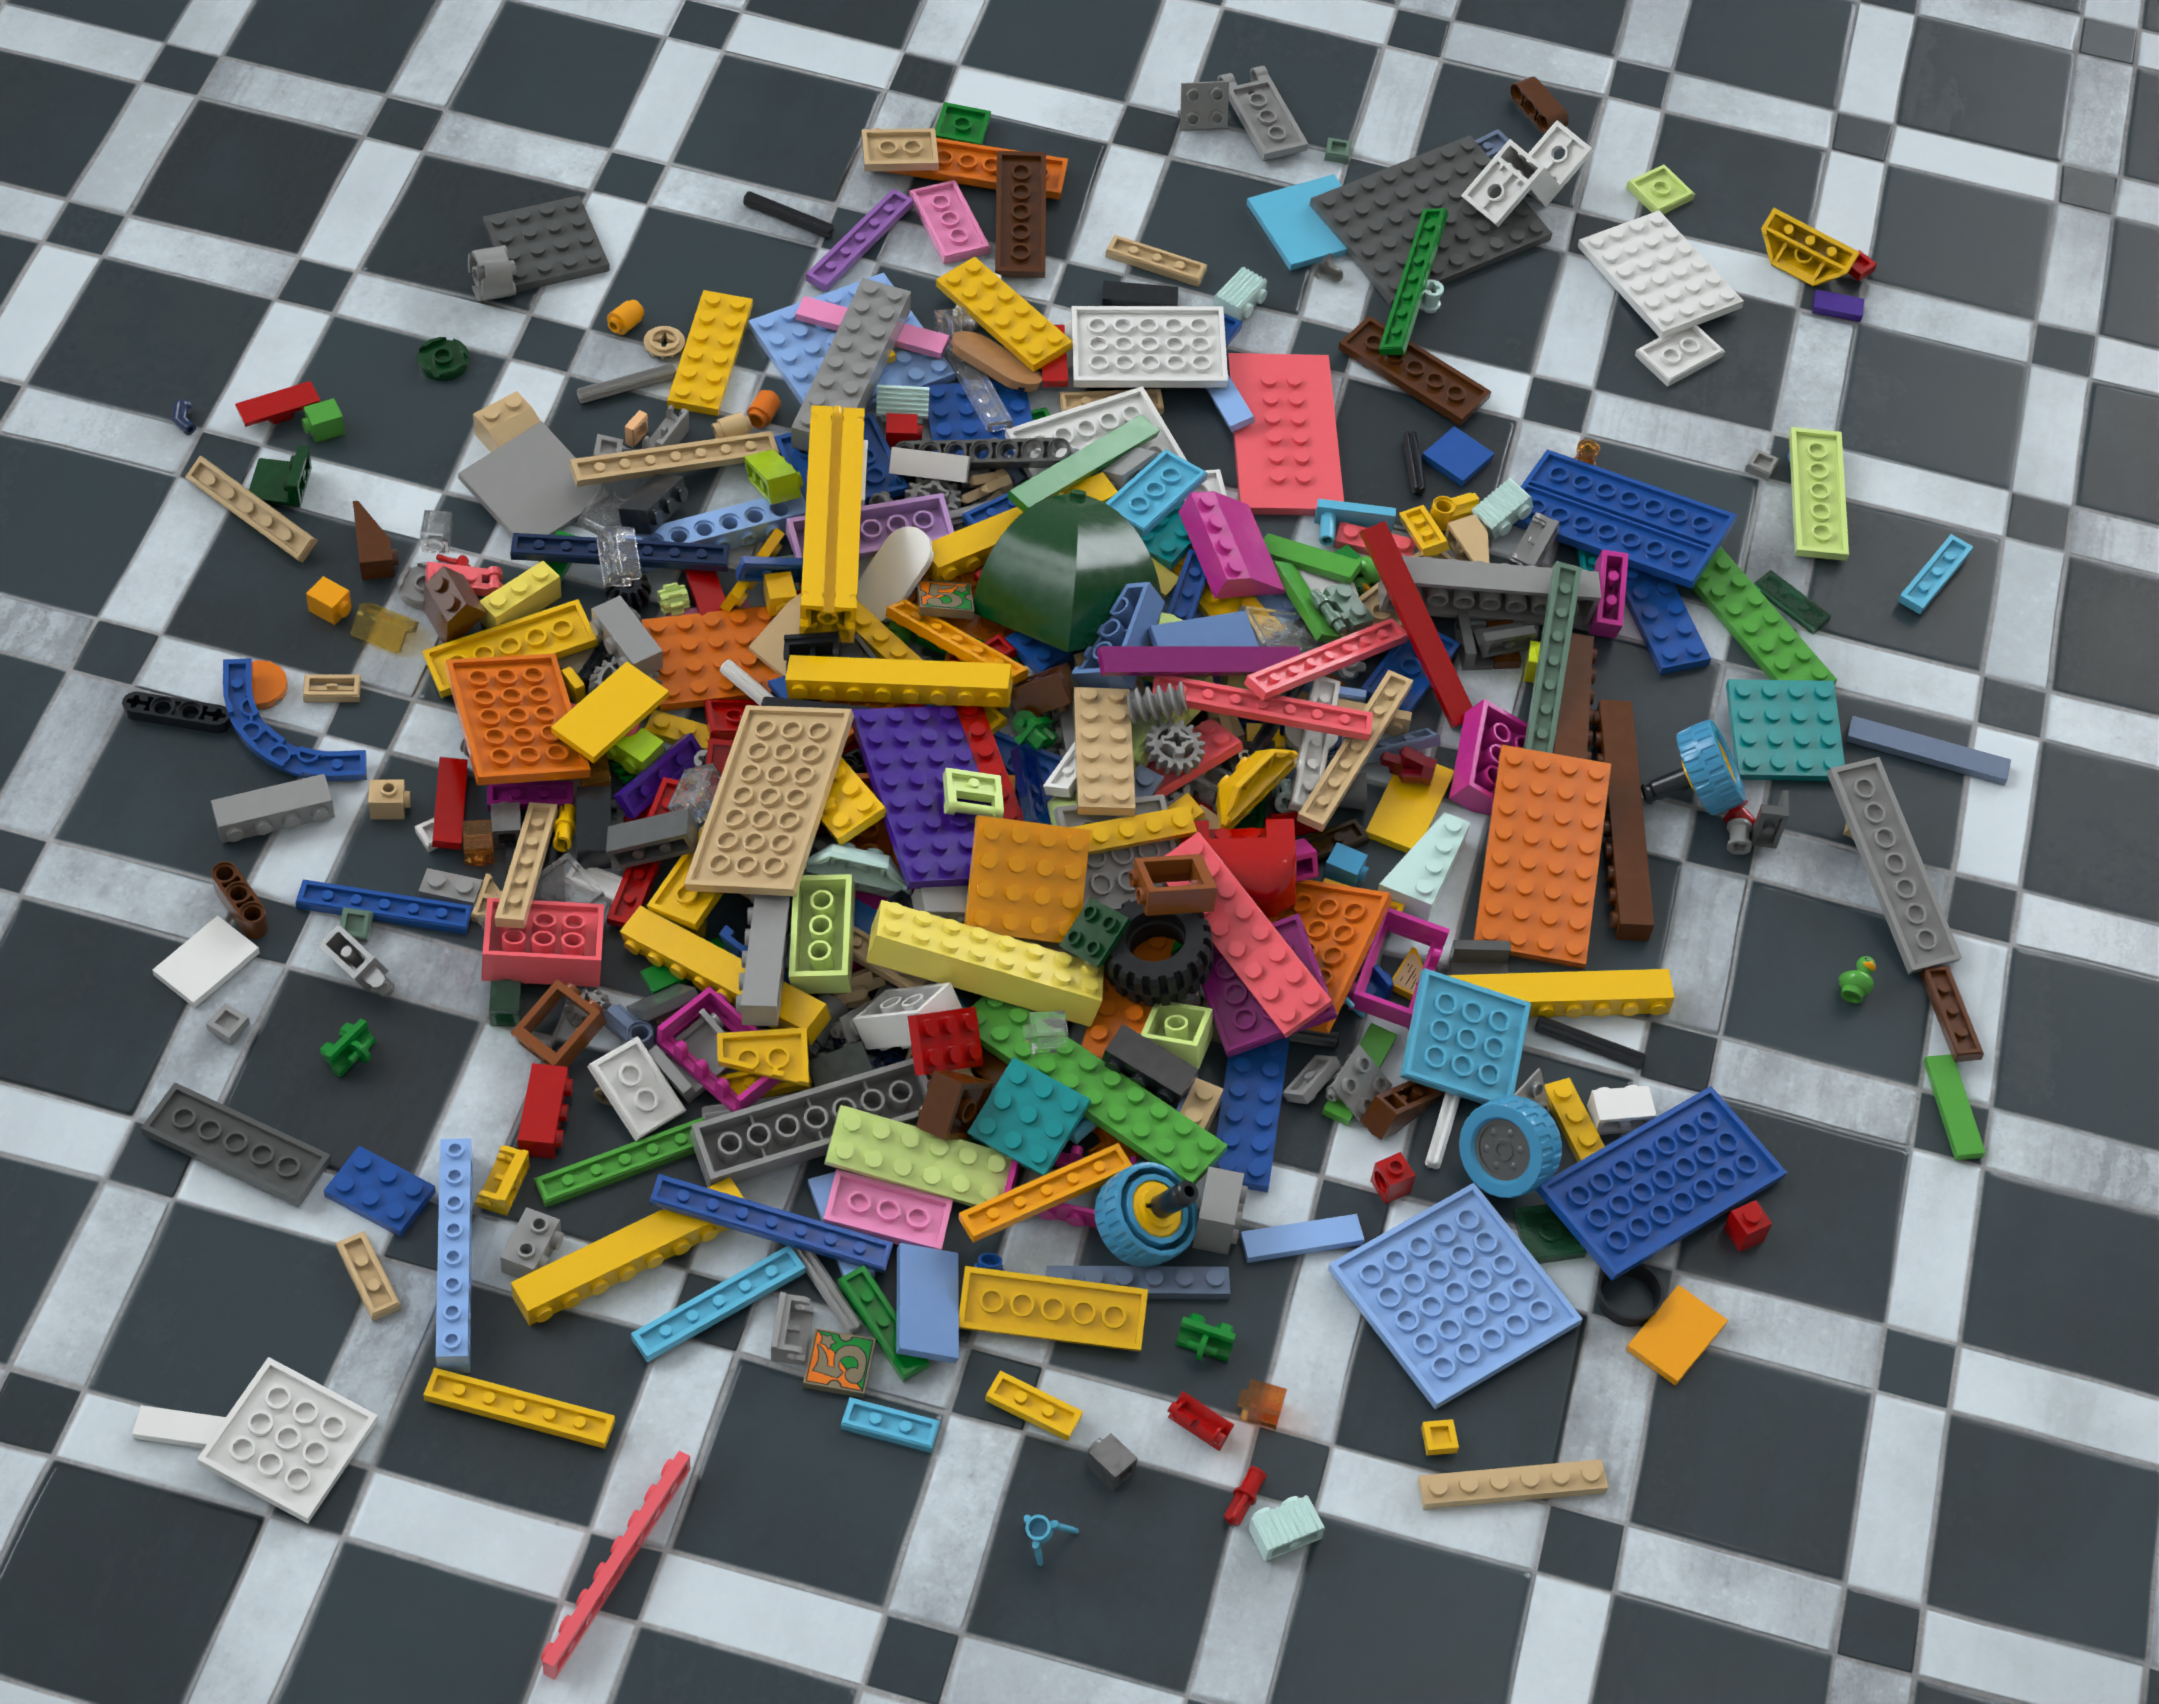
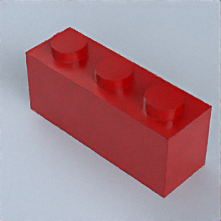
M532 1063L517 1138L518 1149L529 1151V1156L555 1159L557 1148H562L564 1130H560L561 1123L567 1122L569 1104H565L567 1096H572L574 1080L569 1079L568 1067Z

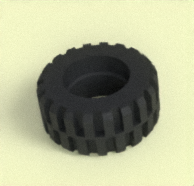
M1137 899L1133 902L1128 900L1121 904V910L1115 909V911L1131 920L1104 963L1107 979L1112 986H1115L1116 991L1121 996L1125 997L1128 994L1129 1001L1137 1004L1143 1001L1145 1006H1154L1155 1003H1162V1006L1171 1005L1170 1002L1177 1000L1179 1003L1187 999V994L1194 995L1200 990V983H1206L1210 977L1209 972L1213 969L1214 964L1211 929L1208 920L1204 918L1203 912L1146 916L1142 905L1137 903ZM1154 937L1170 938L1183 945L1177 954L1163 961H1145L1132 954L1137 946Z

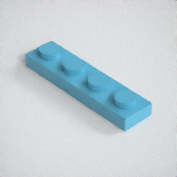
M1951 534L1901 593L1898 602L1921 615L1968 558L1973 550V546Z

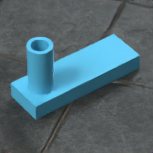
M1318 499L1314 523L1320 524L1319 542L1325 546L1333 545L1335 542L1336 526H1339L1340 521L1367 528L1386 521L1392 533L1396 508Z

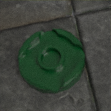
M437 337L421 345L417 354V365L420 372L426 377L436 381H448L464 374L469 367V352L466 346L457 339L453 338L452 341L447 340L446 337Z

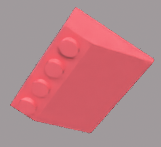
M487 898L481 981L552 985L558 979L564 985L570 982L574 986L600 987L604 904L533 900L524 929L496 927L495 914L500 898Z

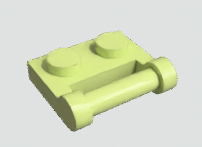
M945 768L943 773L945 814L954 815L956 812L1003 818L1004 805L1000 775ZM957 798L991 803V806L957 801Z

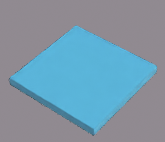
M1334 174L1247 198L1248 208L1290 271L1348 254L1347 248L1309 205L1311 198L1342 186Z
M1424 968L1420 974L1400 1078L1481 1104L1514 1095L1531 1003Z

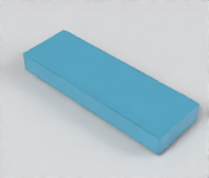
M849 1397L841 1422V1430L932 1453L940 1426L939 1420Z

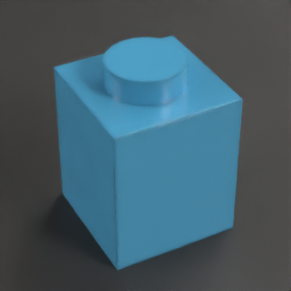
M1337 842L1326 861L1323 879L1327 878L1356 887L1358 882L1363 883L1368 874L1369 867L1365 866L1368 855Z

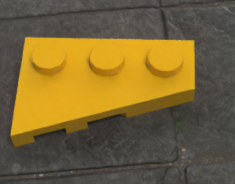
M807 1027L717 1033L719 1066L810 1087Z

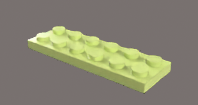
M1791 427L1789 431L1795 556L1847 561L1849 545L1842 432Z
M840 1105L824 1164L884 1182L953 1199L954 1202L974 1207L1004 1193L1012 1160L985 1146L964 1140H943L916 1126Z

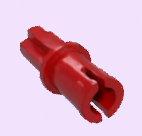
M1251 1466L1241 1485L1234 1489V1497L1224 1514V1519L1229 1525L1239 1526L1250 1506L1255 1505L1257 1501L1256 1495L1267 1478L1266 1473L1262 1469Z

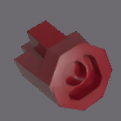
M1408 746L1401 748L1399 755L1385 751L1379 758L1381 765L1388 767L1391 774L1398 775L1402 783H1420L1426 786L1431 785L1438 760L1428 757Z

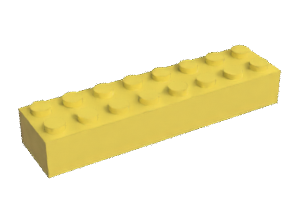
M881 900L871 926L866 962L937 983L951 982L954 988L1091 1027L1102 1003L1104 965L1098 969L1086 961L1065 952L1054 951L1041 947L1038 944H1030L1014 939L1011 936H1003L986 931L980 927L959 923L953 919L935 916L926 911H918L895 902L891 903Z

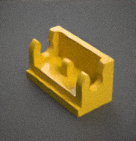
M502 1145L484 1187L477 1195L475 1206L507 1216L530 1168L529 1151Z

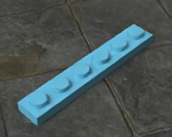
M786 1246L632 1332L631 1340L648 1363L805 1274L806 1267L791 1246Z

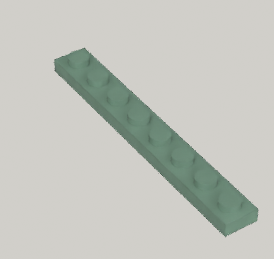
M1559 561L1555 562L1552 570L1524 742V749L1553 753L1582 571L1581 567Z

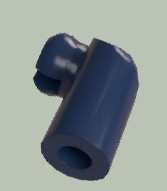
M179 399L173 404L171 420L186 435H191L196 430V425L187 418V414L191 413L188 408L191 409L192 404L188 400Z

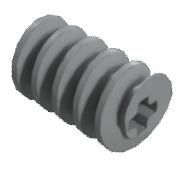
M1182 681L1179 682L1177 690H1174L1171 683H1168L1166 692H1163L1160 685H1157L1155 694H1152L1149 687L1145 688V693L1142 696L1138 688L1134 690L1133 697H1130L1127 692L1129 715L1133 724H1138L1140 715L1143 721L1147 723L1150 720L1151 714L1155 721H1160L1162 712L1166 719H1171L1173 710L1179 718L1183 716L1184 709L1187 712L1186 695Z

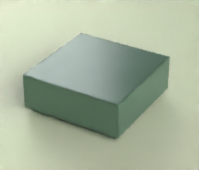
M1328 137L1324 160L1348 164L1352 141Z
M343 907L340 926L354 939L369 941L374 913L367 910Z

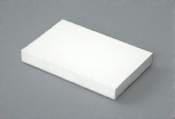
M1694 325L1686 330L1662 338L1659 337L1636 350L1635 357L1668 387L1722 358L1725 351L1702 329Z
M217 915L152 971L157 979L196 1008L254 959L260 951L258 946Z
M638 1036L587 1066L635 1141L640 1140L686 1111Z

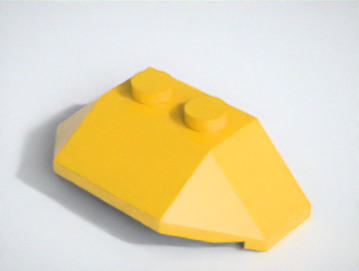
M1773 208L1761 228L1770 264L1812 287L1847 275L1860 254L1859 251L1776 208Z
M1266 749L1255 751L1249 758L1243 757L1236 765V771L1231 776L1225 775L1217 785L1216 808L1218 829H1233L1296 767L1299 754L1294 750Z

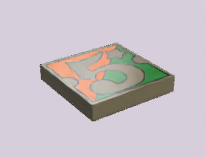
M921 579L916 586L919 615L973 619L974 604L970 583Z
M815 1328L803 1379V1388L864 1398L876 1339Z

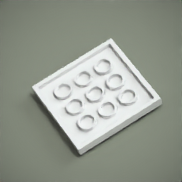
M268 1357L198 1456L197 1464L296 1518L309 1523L377 1423L378 1415Z

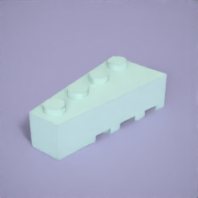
M1444 812L1379 884L1378 891L1389 892L1392 901L1404 904L1403 913L1429 921L1465 844L1471 822Z

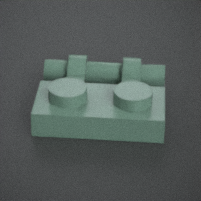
M1347 582L1326 587L1323 594L1318 589L1312 590L1309 594L1313 600L1314 607L1317 611H1322L1326 617L1327 624L1331 628H1335L1339 634L1344 633L1347 628L1350 632L1372 626L1375 618Z

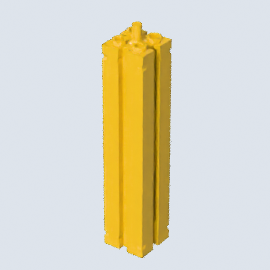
M811 405L799 634L839 631L842 643H854L857 612L865 409Z

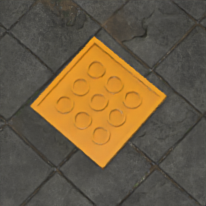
M981 815L976 816L964 924L980 927L986 931L1003 936H1011L1012 938L1060 944L1083 908L1091 830Z

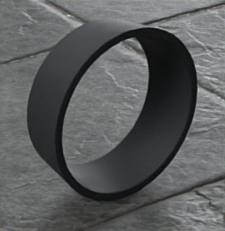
M1640 1264L1622 1275L1640 1280L1649 1288L1653 1295L1654 1307L1652 1312L1636 1317L1623 1315L1615 1311L1605 1301L1601 1289L1610 1278L1603 1271L1598 1282L1597 1301L1603 1314L1614 1323L1628 1327L1642 1325L1661 1307L1664 1299L1663 1284L1658 1275L1648 1266Z

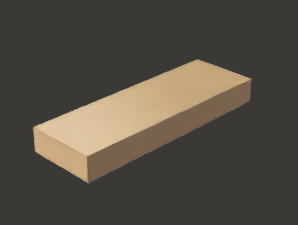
M365 1231L337 1242L336 1248L372 1322L401 1310V1304Z

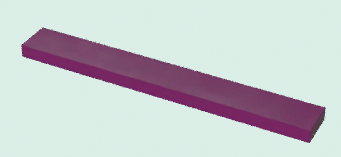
M1100 646L1097 649L1101 676H1247L1301 654L1300 647Z

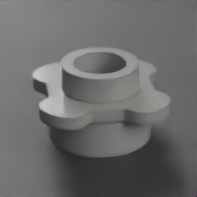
M1359 661L1338 670V673L1344 679H1355L1359 672L1365 671L1366 664Z

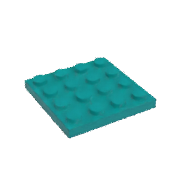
M1728 679L1726 691L1734 760L1742 780L1830 781L1827 771L1830 768L1845 765L1834 681Z

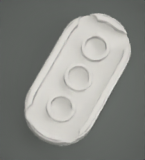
M908 526L895 530L887 537L859 578L857 601L879 621L884 623L891 621V619L886 617L887 607L903 599L907 600L929 569L934 556L930 537L916 527Z

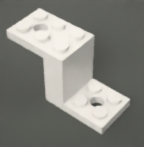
M1557 120L1529 153L1509 139L1461 196L1499 227L1527 193L1546 207L1594 150ZM1564 149V157L1559 160L1554 159L1555 151ZM1495 187H1501L1502 192L1500 196L1491 198V190Z

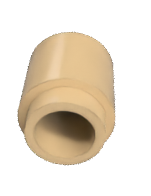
M741 412L717 419L716 423L711 424L715 439L746 435L752 430L749 417L747 415L743 416Z

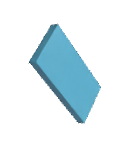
M1165 449L1111 497L1106 504L1117 510L1134 527L1137 533L1144 537L1181 504L1191 492H1194L1207 480L1208 472Z

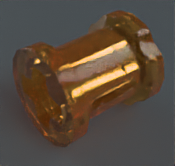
M1591 439L1581 440L1577 445L1576 450L1578 454L1574 459L1595 466V457L1599 455L1600 451L1598 443Z

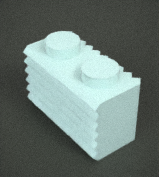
M1242 267L1214 296L1213 306H1223L1224 314L1242 321L1243 318H1248L1256 304H1262L1267 296L1266 278L1263 279L1262 276H1258L1253 271L1250 272L1249 269L1246 270L1245 267Z
M877 385L876 416H881L882 422H886V413L918 414V423L922 424L923 418L928 419L929 387Z
M1508 478L1499 488H1496L1487 498H1484L1476 507L1472 508L1471 512L1472 515L1476 514L1481 523L1485 524L1489 537L1495 540L1500 535L1505 536L1512 529V525L1519 519L1527 518L1532 511L1533 503L1531 496L1511 478Z
M1307 1495L1303 1498H1298V1496L1290 1497L1283 1501L1280 1507L1270 1510L1269 1507L1258 1510L1253 1514L1249 1525V1533L1252 1535V1539H1254L1264 1561L1322 1539L1325 1530Z

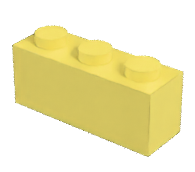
M544 561L539 562L480 600L487 612L480 619V622L489 629L538 613L562 597L560 576Z

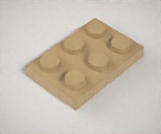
M935 128L862 129L864 171L939 169Z

